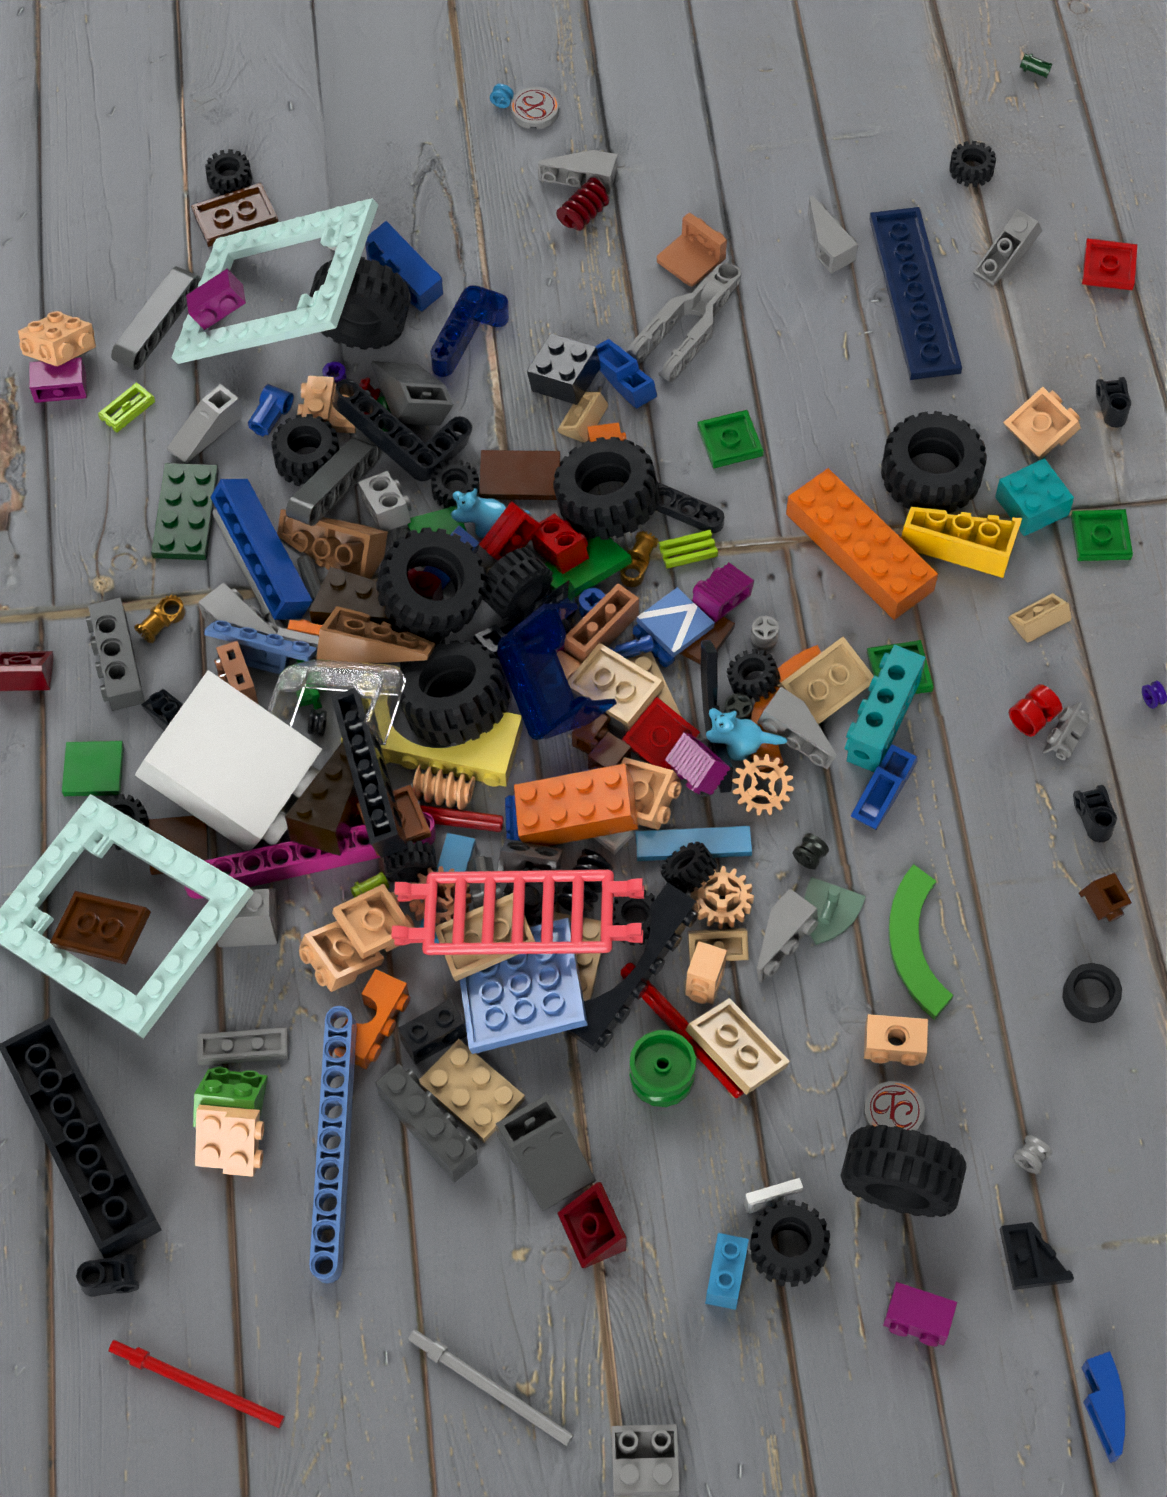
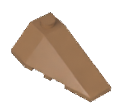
M281 509L277 534L300 553L304 552L315 560L314 563L320 567H325L328 570L330 567L371 579L384 559L388 532L323 517L314 526H310L289 518L286 515V509Z
M338 606L335 607L319 631L316 659L323 660L330 665L428 660L435 648V643L410 632H395L391 629L392 625L383 622L379 625L370 621L371 616Z

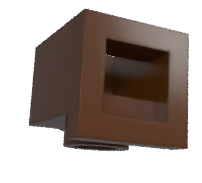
M589 707L572 731V746L589 755L607 732H610V729H608V724L611 721L610 716L601 710L596 711Z
M1115 872L1094 880L1079 892L1081 898L1085 896L1098 921L1107 918L1108 922H1112L1124 915L1123 909L1132 903Z

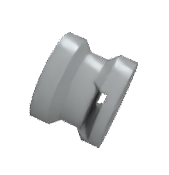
M760 616L752 623L751 643L759 650L774 648L778 641V622L770 616Z
M1027 1135L1024 1139V1146L1022 1149L1016 1150L1013 1158L1026 1171L1039 1174L1043 1167L1042 1162L1051 1156L1052 1150L1039 1138Z

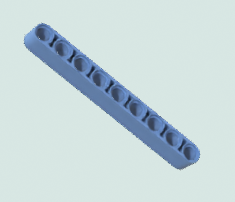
M334 1006L327 1012L325 1017L309 1263L312 1274L318 1280L327 1284L338 1280L343 1269L357 1032L356 1020L349 1009L344 1006ZM347 1017L348 1022L343 1028L338 1029L334 1027L335 1021L338 1018ZM337 1047H346L344 1056L341 1058L332 1057L333 1051ZM337 1076L344 1077L345 1080L341 1087L331 1088L330 1084L333 1078ZM341 1106L343 1109L342 1114L335 1119L329 1118L331 1108ZM338 1136L341 1138L337 1148L327 1149V1142L331 1137ZM338 1167L339 1173L337 1177L333 1180H326L325 1172L327 1169ZM331 1197L337 1199V1205L333 1210L323 1211V1203L326 1199ZM329 1228L334 1229L335 1236L333 1240L328 1243L321 1242L323 1231ZM325 1260H332V1270L328 1274H320V1264Z

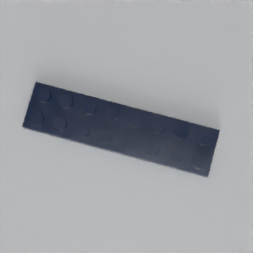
M920 207L871 212L869 220L910 380L961 374L962 365Z

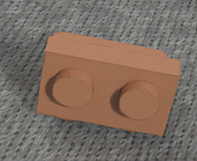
M689 212L682 219V235L657 255V263L688 286H695L726 259L727 239L722 233L709 227L701 218H697Z

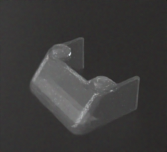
M312 659L288 666L280 673L267 711L291 727L305 688L348 691L356 688V691L362 698L372 699L365 723L379 744L386 745L406 678L401 669L395 665Z

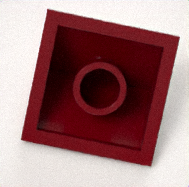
M53 651L0 652V691L50 690Z
M601 1182L595 1183L557 1213L581 1268H587L626 1251L625 1233Z

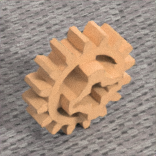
M756 754L754 755L753 763L750 764L746 759L743 761L746 767L744 770L741 768L736 769L740 778L732 779V783L739 785V788L733 790V795H741L737 802L739 805L748 804L746 812L749 813L755 808L757 809V816L761 815L762 810H766L770 816L772 815L773 807H776L779 811L783 809L781 801L789 803L790 798L785 794L794 790V787L787 785V782L793 780V776L785 775L789 767L785 765L780 768L778 766L780 761L778 757L773 762H770L769 754H766L764 760L760 761ZM757 767H769L772 768L773 771H771L770 773L760 772L757 769ZM748 774L752 783L751 787L744 791V780ZM755 775L762 781L767 779L770 781L768 789L772 796L763 789L756 790L758 782ZM781 779L782 791L777 796L774 791V785ZM756 797L766 798L769 803L758 804L752 800Z
M722 866L720 872L716 873L715 871L713 876H708L710 880L707 883H701L702 887L699 889L695 887L694 892H691L690 897L697 901L698 919L702 920L706 917L708 919L707 926L710 927L714 922H717L719 929L723 928L724 923H728L733 928L735 919L742 923L745 918L744 913H751L752 906L750 904H753L754 895L750 894L752 892V884H745V875L738 878L736 876L737 869L734 868L730 873H727L725 866Z

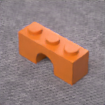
M375 969L361 993L363 1004L375 1010L376 1015L368 1023H356L355 1064L366 1070L371 1061L375 1062L378 1059L382 1050V1041L385 1036L390 1037L396 1026L395 1019L399 1011L404 1012L410 1001L407 983ZM346 1019V1021H345V1023L343 1024L342 1028L347 1024L348 1019ZM337 1047L334 1050L335 1055L339 1057L344 1056L346 1047Z

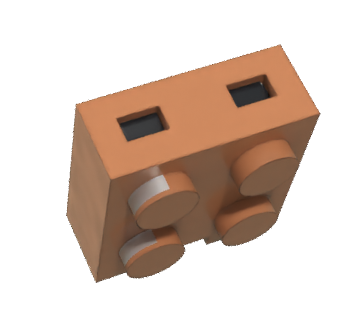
M238 641L216 647L219 658L215 659L214 662L218 671V677L259 705L255 687Z

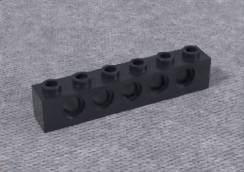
M358 687L334 695L331 699L370 845L381 858L405 850L409 847L369 702Z

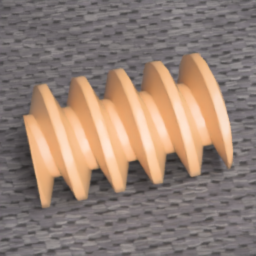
M419 764L414 775L412 788L418 801L424 795L425 802L431 803L435 797L436 805L441 806L446 800L447 807L453 808L457 802L458 809L464 810L471 801L475 787V777L472 776L469 783H465V775L461 774L459 779L455 781L454 772L450 771L447 778H443L442 769H439L437 774L432 776V767L429 766L423 774Z

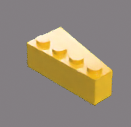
M911 507L901 538L915 552L1003 578L1022 518L1012 517V521L999 520V516L995 515L980 518L971 517V513L967 512L951 515L947 514L946 510Z

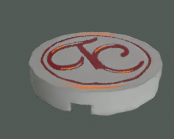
M525 88L519 91L512 99V118L524 128L536 127V129H543L550 126L558 117V98L546 88Z
M888 1081L880 1083L870 1091L865 1100L863 1115L867 1125L903 1127L906 1130L918 1131L924 1120L925 1106L922 1097L913 1087L904 1082Z

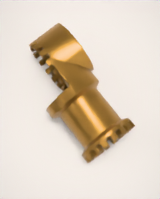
M648 531L637 532L635 536L636 542L633 548L627 552L631 555L632 563L620 570L621 582L627 587H637L643 582L644 572L650 562L649 556L653 548L658 546V538H655L654 535L651 536L652 533L648 534ZM628 569H636L640 574L636 578H629L625 575V572Z
M176 595L166 596L165 599L162 598L150 610L151 614L141 624H136L134 629L138 634L142 633L141 637L145 636V641L154 643L155 636L164 627H169L172 623H177L184 618L186 611L182 600ZM176 604L180 607L175 614L169 615L165 613V609L169 605Z

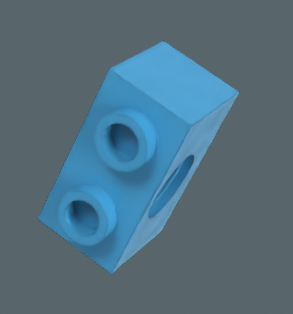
M718 1233L705 1304L736 1310L749 1239Z

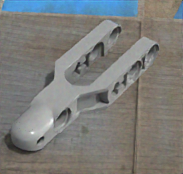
M721 263L692 293L671 298L634 339L627 353L636 359L639 364L642 363L684 315L693 314L699 316L701 319L686 335V340L677 350L674 348L671 352V357L664 364L662 371L659 372V376L669 382H673L712 338L713 317L725 305L730 294L739 285L741 280L740 269L733 264Z

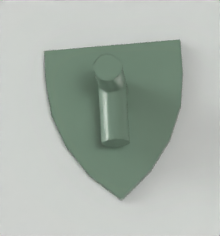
M811 877L804 899L817 908L818 925L810 934L814 943L818 945L830 941L845 932L855 922L866 896Z

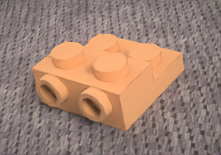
M308 376L307 383L301 384V398L304 399V404H298L297 415L301 414L302 417H306L307 414H313V418L320 416L324 422L329 421L336 432L356 433V427L333 407L332 400L337 384L334 381V377Z
M1044 387L1040 388L1003 422L1005 427L1039 460L1045 457L1058 444L1062 446L1081 429L1079 415L1072 408L1066 409L1061 404L1063 402L1062 399L1053 390L1049 393Z
M624 757L621 764H626L633 777L638 825L659 830L661 824H666L670 819L671 809L669 806L672 799H677L681 793L682 785L680 778H678L673 770Z
M384 884L333 908L332 914L362 959L382 949L388 952L399 947L395 946V939L391 937L392 926L415 928L411 917L408 914L404 915L400 909L396 895L393 892H389Z
M338 921L304 934L299 947L301 960L305 964L310 963L313 966L316 981L322 987L327 986L330 992L355 982L359 974L382 965L384 960L380 951L362 959Z
M199 1105L196 1115L195 1166L222 1168L223 1174L253 1177L257 1168L261 1169L263 1163V1150H259V1140L263 1139L264 1121H260V1110Z

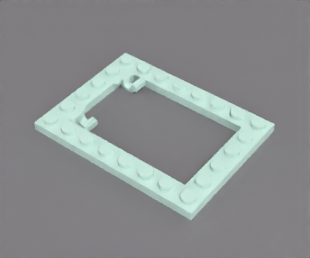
M373 198L357 201L348 205L217 238L213 244L210 257L206 262V267L198 287L228 268L230 270L235 259L321 238L320 243L324 247H336L324 285H321L320 289L314 292L313 298L308 294H302L296 310L209 331L208 328L204 330L188 314L171 358L177 364L337 328L378 208L377 202Z
M90 794L0 908V945L144 1039L254 892L245 884ZM116 844L209 900L137 996L68 951L54 947L50 944V940L42 935L54 918L42 912L39 907L84 849L102 859L110 847Z

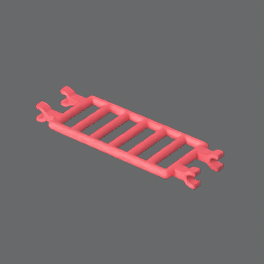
M608 869L430 872L427 875L426 884L395 882L394 893L398 895V902L425 899L424 928L392 926L391 937L395 939V946L423 943L422 951L426 955L609 953L612 950V941L643 943L642 923L613 925V897L644 899L643 879L614 881V873ZM602 881L600 941H582L584 882ZM526 882H543L541 942H523ZM555 882H573L571 942H553ZM455 883L452 943H434L438 884ZM467 883H485L482 943H464ZM496 883H514L511 942H493Z

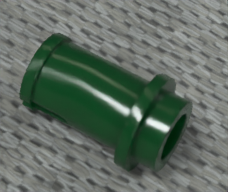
M1025 53L1020 68H1023L1024 72L1028 70L1047 79L1053 64L1033 57L1032 53L1030 55Z

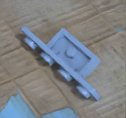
M226 621L212 622L204 631L206 636L229 642L238 641L247 666L280 675H285L284 668L288 667L289 657L310 661L317 653V648L309 646L307 642L284 640L282 636L277 634L265 635L257 633V630L253 628L234 627Z

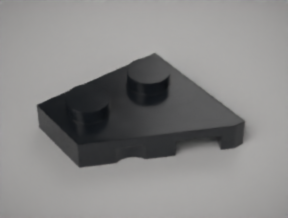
M1032 1222L1001 1226L999 1230L1013 1290L1072 1283L1074 1280L1072 1272L1064 1268L1056 1257L1057 1253L1050 1244L1042 1239L1041 1233Z

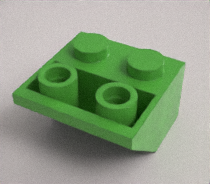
M224 1067L208 1068L194 1093L193 1127H196V1115L199 1105L260 1110L261 1115L268 1075H261L251 1070L236 1072L229 1071V1069Z

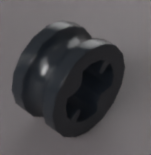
M315 709L311 710L308 720V734L318 732L319 735H324L327 724V711L322 710L321 713H317Z

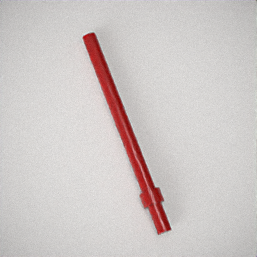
M113 1340L110 1344L108 1351L130 1361L129 1364L140 1370L143 1368L151 1370L279 1429L284 1422L285 1416L150 1356L149 1351L140 1347L134 1349L116 1340Z

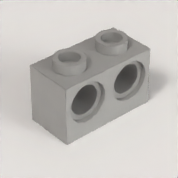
M388 471L358 482L362 501L379 530L387 532L411 523L409 511L412 510L409 498L407 495L402 496V489L398 480H393Z

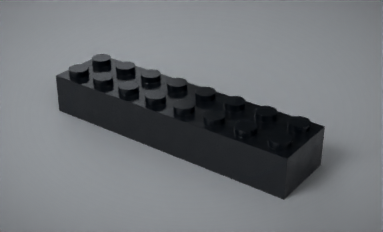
M53 1016L0 1043V1052L104 1259L114 1257L162 1231Z

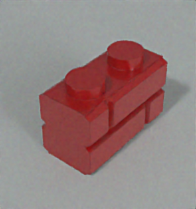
M511 501L479 545L493 558L499 560L509 552L525 547L542 524Z

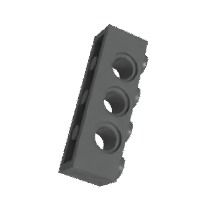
M121 597L88 605L90 616H86L89 633L94 632L95 635L94 639H90L94 656L99 655L100 662H95L99 679L104 678L105 685L100 686L103 701H109L112 711L144 703L143 690ZM118 676H123L121 679H115Z

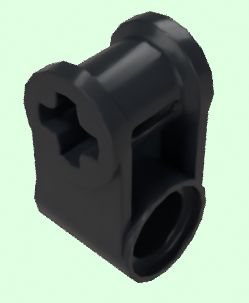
M1119 377L1118 380L1112 381L1098 379L1096 381V397L1100 404L1104 421L1108 426L1122 427L1127 421L1131 408L1127 381L1125 377Z
M1098 785L1096 789L1086 792L1074 791V806L1082 819L1087 835L1095 842L1108 841L1114 831L1117 815L1111 805L1105 786ZM1097 823H1104L1106 826H1100Z
M122 1254L82 1263L76 1273L81 1290L91 1297L114 1293H130L138 1290L139 1282L135 1278L134 1266L137 1263V1256ZM92 1273L100 1274V1278L96 1283H85L88 1275Z

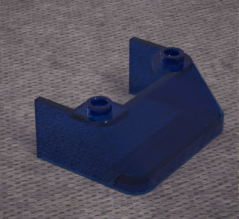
M577 603L543 604L502 637L497 646L499 660L528 734L534 740L548 739L590 724L617 704L615 699L592 700L588 696H580L575 699L556 651L564 645L566 639L562 620L578 609Z

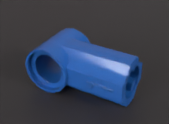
M267 384L261 392L260 404L248 421V427L259 436L269 435L281 414L286 415L290 411L294 399L293 393Z

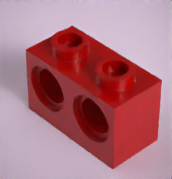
M554 513L539 522L542 525L531 538L533 548L561 574L589 559L586 549L588 542L581 532L577 533L567 520L563 521Z

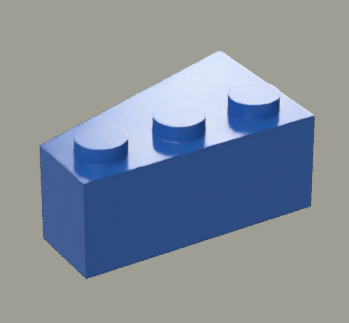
M387 221L368 235L365 243L367 260L379 261L380 265H387L392 268L393 273H398L409 289L411 295L410 303L422 312L443 295V280L440 274L433 270Z

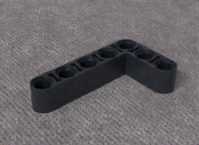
M342 379L336 384L332 400L333 407L418 481L431 479V475L434 474L436 467L441 469V463L447 464L448 460H452L468 443L472 432V424L465 417H454L424 443L356 382L350 379Z

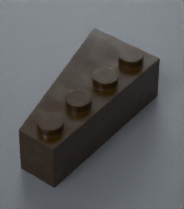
M330 567L309 610L313 624L323 625L335 607L338 606L371 616L370 621L379 625L383 622L392 625L391 629L395 632L410 631L405 627L402 630L395 626L396 620L394 618L388 619L385 615L386 606H380L378 601L377 581ZM420 595L426 599L432 600V598Z
M343 742L285 816L291 841L338 856L342 854L343 842L345 838H348L352 818L356 817L358 812L357 803H359Z

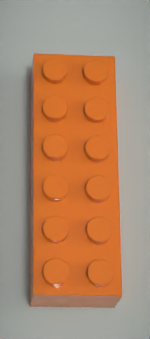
M829 468L788 496L786 515L893 620L900 617L935 590L938 573Z

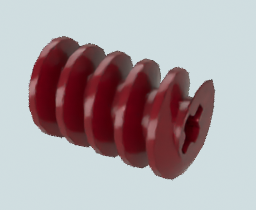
M595 177L588 179L562 207L557 209L556 215L558 220L568 228H573L577 231L583 230L584 225L589 224L591 218H595L597 212H601L603 206L609 204L610 200L604 185Z

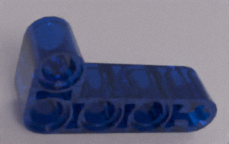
M476 285L468 286L463 290L430 351L432 371L435 375L447 377L454 372L480 322L493 327H502L508 323L509 303L505 295Z

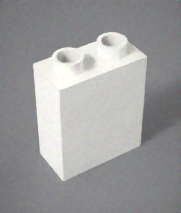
M208 670L145 757L135 776L245 851H249L261 839L270 845H276L288 827L285 819L287 814L281 809L291 794L300 798L320 772L312 764L322 748Z

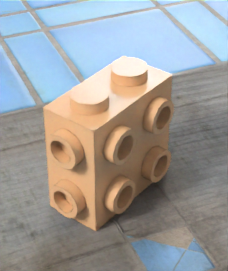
M59 311L51 312L47 317L39 321L30 322L27 327L18 330L20 348L23 355L57 367L96 347L92 323L80 320L78 317L65 315Z

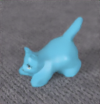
M476 488L465 494L455 491L453 498L458 508L451 512V516L457 522L475 523L477 536L484 538L507 507L496 499L478 497Z
M715 708L709 710L712 729L706 732L707 739L712 743L727 744L729 758L735 761L747 759L749 755L756 753L762 743L780 745L788 741L785 737L762 731L760 726L750 719L735 718L737 715L736 711L722 713Z

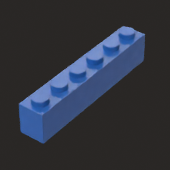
M221 479L210 498L273 619H301L313 600L260 503L256 492L248 479Z

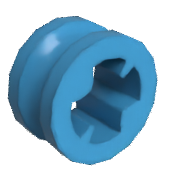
M496 84L489 98L495 106L507 108L513 99L514 92L505 84Z

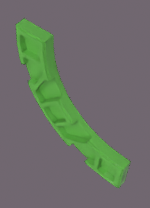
M913 864L902 879L893 899L889 916V947L896 972L909 990L908 993L921 1009L935 1020L950 1003L954 995L937 980L930 970L921 949L919 940L920 913L927 896L936 885V880Z

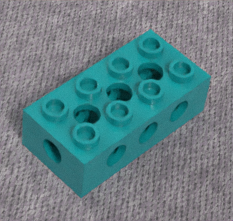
M895 644L890 654L885 652L879 666L881 668L879 675H874L868 689L870 691L867 699H863L857 712L859 715L856 723L852 722L846 735L848 740L844 748L848 751L847 762L871 772H875L877 766H880L921 682L925 656Z

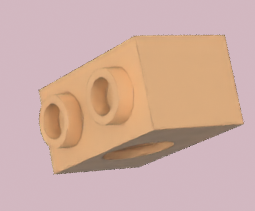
M698 941L687 971L686 996L700 1004H705L706 1002L714 1004L725 972L727 950Z
M868 1014L865 1023L864 1059H871L872 1062L880 1064L889 1061L901 1062L906 1066H916L919 1063L924 1064L927 1055L928 1019ZM898 1038L903 1044L895 1046L888 1039Z

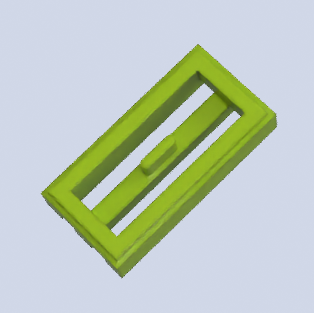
M136 382L98 413L99 419L105 421L106 425L112 427L118 433L155 403V398ZM140 393V394L137 395L134 399H132L131 401H129V400H130L131 398H133L136 394ZM122 407L118 412H116L113 416L110 417L111 414H113L116 410Z
M711 530L659 542V550L666 569L718 557V550L715 547L714 538L712 539ZM709 547V549L693 553V551ZM678 554H684V555H682V556H678V557H674V558H670V559H669L670 556H674V555H678Z

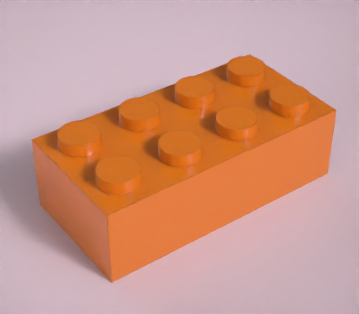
M625 763L514 785L518 837L522 842L551 846L638 829L633 777Z

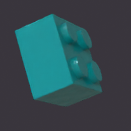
M1045 458L999 479L995 498L1011 520L1012 517L1022 518L1019 531L1023 536L1068 516L1074 501V496Z

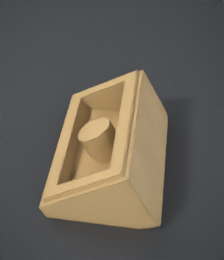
M585 392L578 405L573 404L557 431L580 442L588 441L587 427L598 425L608 408V403L601 392Z
M1053 593L1008 617L1011 624L1027 643L1069 622L1072 618L1069 603Z
M746 928L688 931L690 963L698 941L727 950L726 961L749 960Z

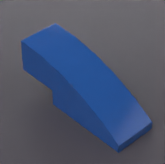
M610 339L595 346L600 360V371L633 407L637 409L657 397L654 380L639 369L636 359Z
M891 744L880 766H877L851 817L877 830L918 762L917 756Z
M1109 1351L1087 1359L1081 1368L1092 1391L1083 1403L1109 1462L1112 1463L1117 1461L1123 1452L1125 1406L1118 1370Z

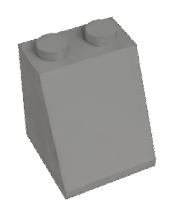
M277 889L252 890L254 894L217 941L218 946L235 947L277 944Z

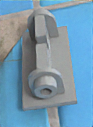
M1078 702L1071 707L1066 706L1058 715L1059 723L1048 734L1046 738L1048 743L1043 753L1053 750L1056 752V757L1060 760H1066V758L1071 757L1078 743V740L1071 733L1077 738L1081 737L1089 723L1088 712L1079 710L1082 702Z

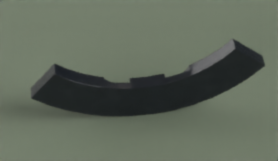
M711 640L701 641V689L706 732L712 729L709 710L715 708L720 711V707L717 705L718 652ZM710 742V750L730 767L727 775L723 776L724 780L720 781V785H718L720 792H731L733 766L726 744Z

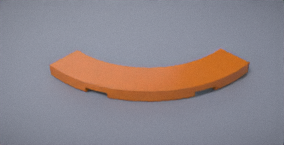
M818 645L798 653L778 668L781 678L779 682L784 681L819 655L821 651ZM774 686L776 689L774 694L768 692L769 698L764 699L763 696L759 697L760 701L755 702L750 720L760 726L764 732L766 731L757 722L767 705L780 689ZM762 743L756 753L751 754L752 763L754 762V755L757 754L761 761L764 760L766 754H769L770 762H773L778 757L780 759L778 766L781 768L784 765L779 745ZM764 766L757 767V769L763 773H767L773 770L772 768Z

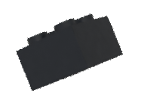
M550 334L527 370L531 390L578 405L601 368L597 348Z

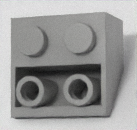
M677 1424L612 1426L613 1497H679Z

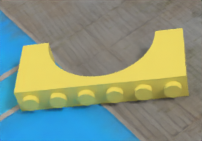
M359 682L358 688L370 705L386 764L389 762L400 764L407 769H416L420 764L421 769L427 770L428 766L432 767V774L435 775L439 769H442L443 774H449L450 771L454 772V776L458 779L461 774H464L465 781H470L472 776H474L476 781H481L488 786H507L523 730L522 715L505 712L500 722L493 724L491 731L487 734L484 732L480 734V738L476 740L470 739L464 744L447 748L425 747L407 740L391 725L386 714L388 704L386 687Z

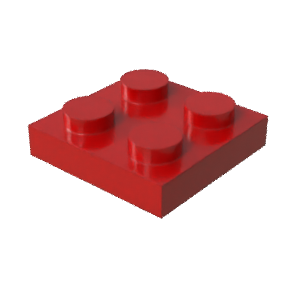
M1087 238L1082 284L1133 291L1138 244Z
M656 697L621 740L631 746V750L646 763L671 769L672 766L665 759L683 732L697 737L700 732Z

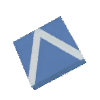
M678 587L637 616L636 620L673 658L713 629L715 623Z

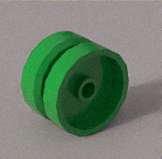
M656 1030L641 1037L636 1041L630 1053L629 1081L633 1092L642 1101L652 1106L669 1107L680 1103L689 1095L694 1085L696 1056L692 1045L683 1036L668 1030Z

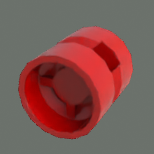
M1038 684L1025 695V699L1022 698L1014 704L1008 713L1015 727L1023 734L1032 737L1046 726V722L1052 721L1059 715L1063 708L1060 699L1049 687Z

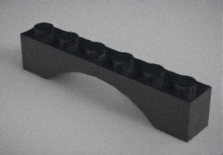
M668 882L650 906V935L644 953L636 967L622 982L610 991L596 998L584 1001L587 1026L567 1030V1033L596 1053L600 1047L605 1048L614 1035L612 1032L618 1022L622 1024L631 1011L629 1006L635 998L639 1000L648 988L646 982L652 974L656 976L665 964L663 959L669 950L673 952L682 940L681 933L686 926L690 928L699 916L697 901Z

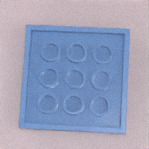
M569 918L553 921V942H571V922ZM541 925L530 927L535 941L541 942ZM518 954L460 980L468 1046L472 1054L588 1025L576 954Z

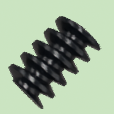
M583 849L582 855L577 859V865L572 870L608 869L613 872V867L601 854L590 849ZM602 881L584 882L583 911H593L594 907L590 902L598 901L599 898L594 892H602V885L600 884ZM567 882L562 888V894L557 898L558 903L570 912H572L573 882Z

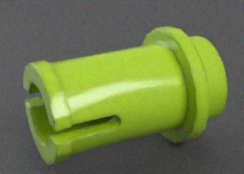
M380 872L361 883L358 881L354 882V886L350 890L355 898L382 884L387 889L390 887L385 875Z

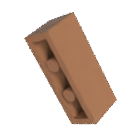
M617 583L564 637V652L583 663L599 642L608 647L639 616V598Z

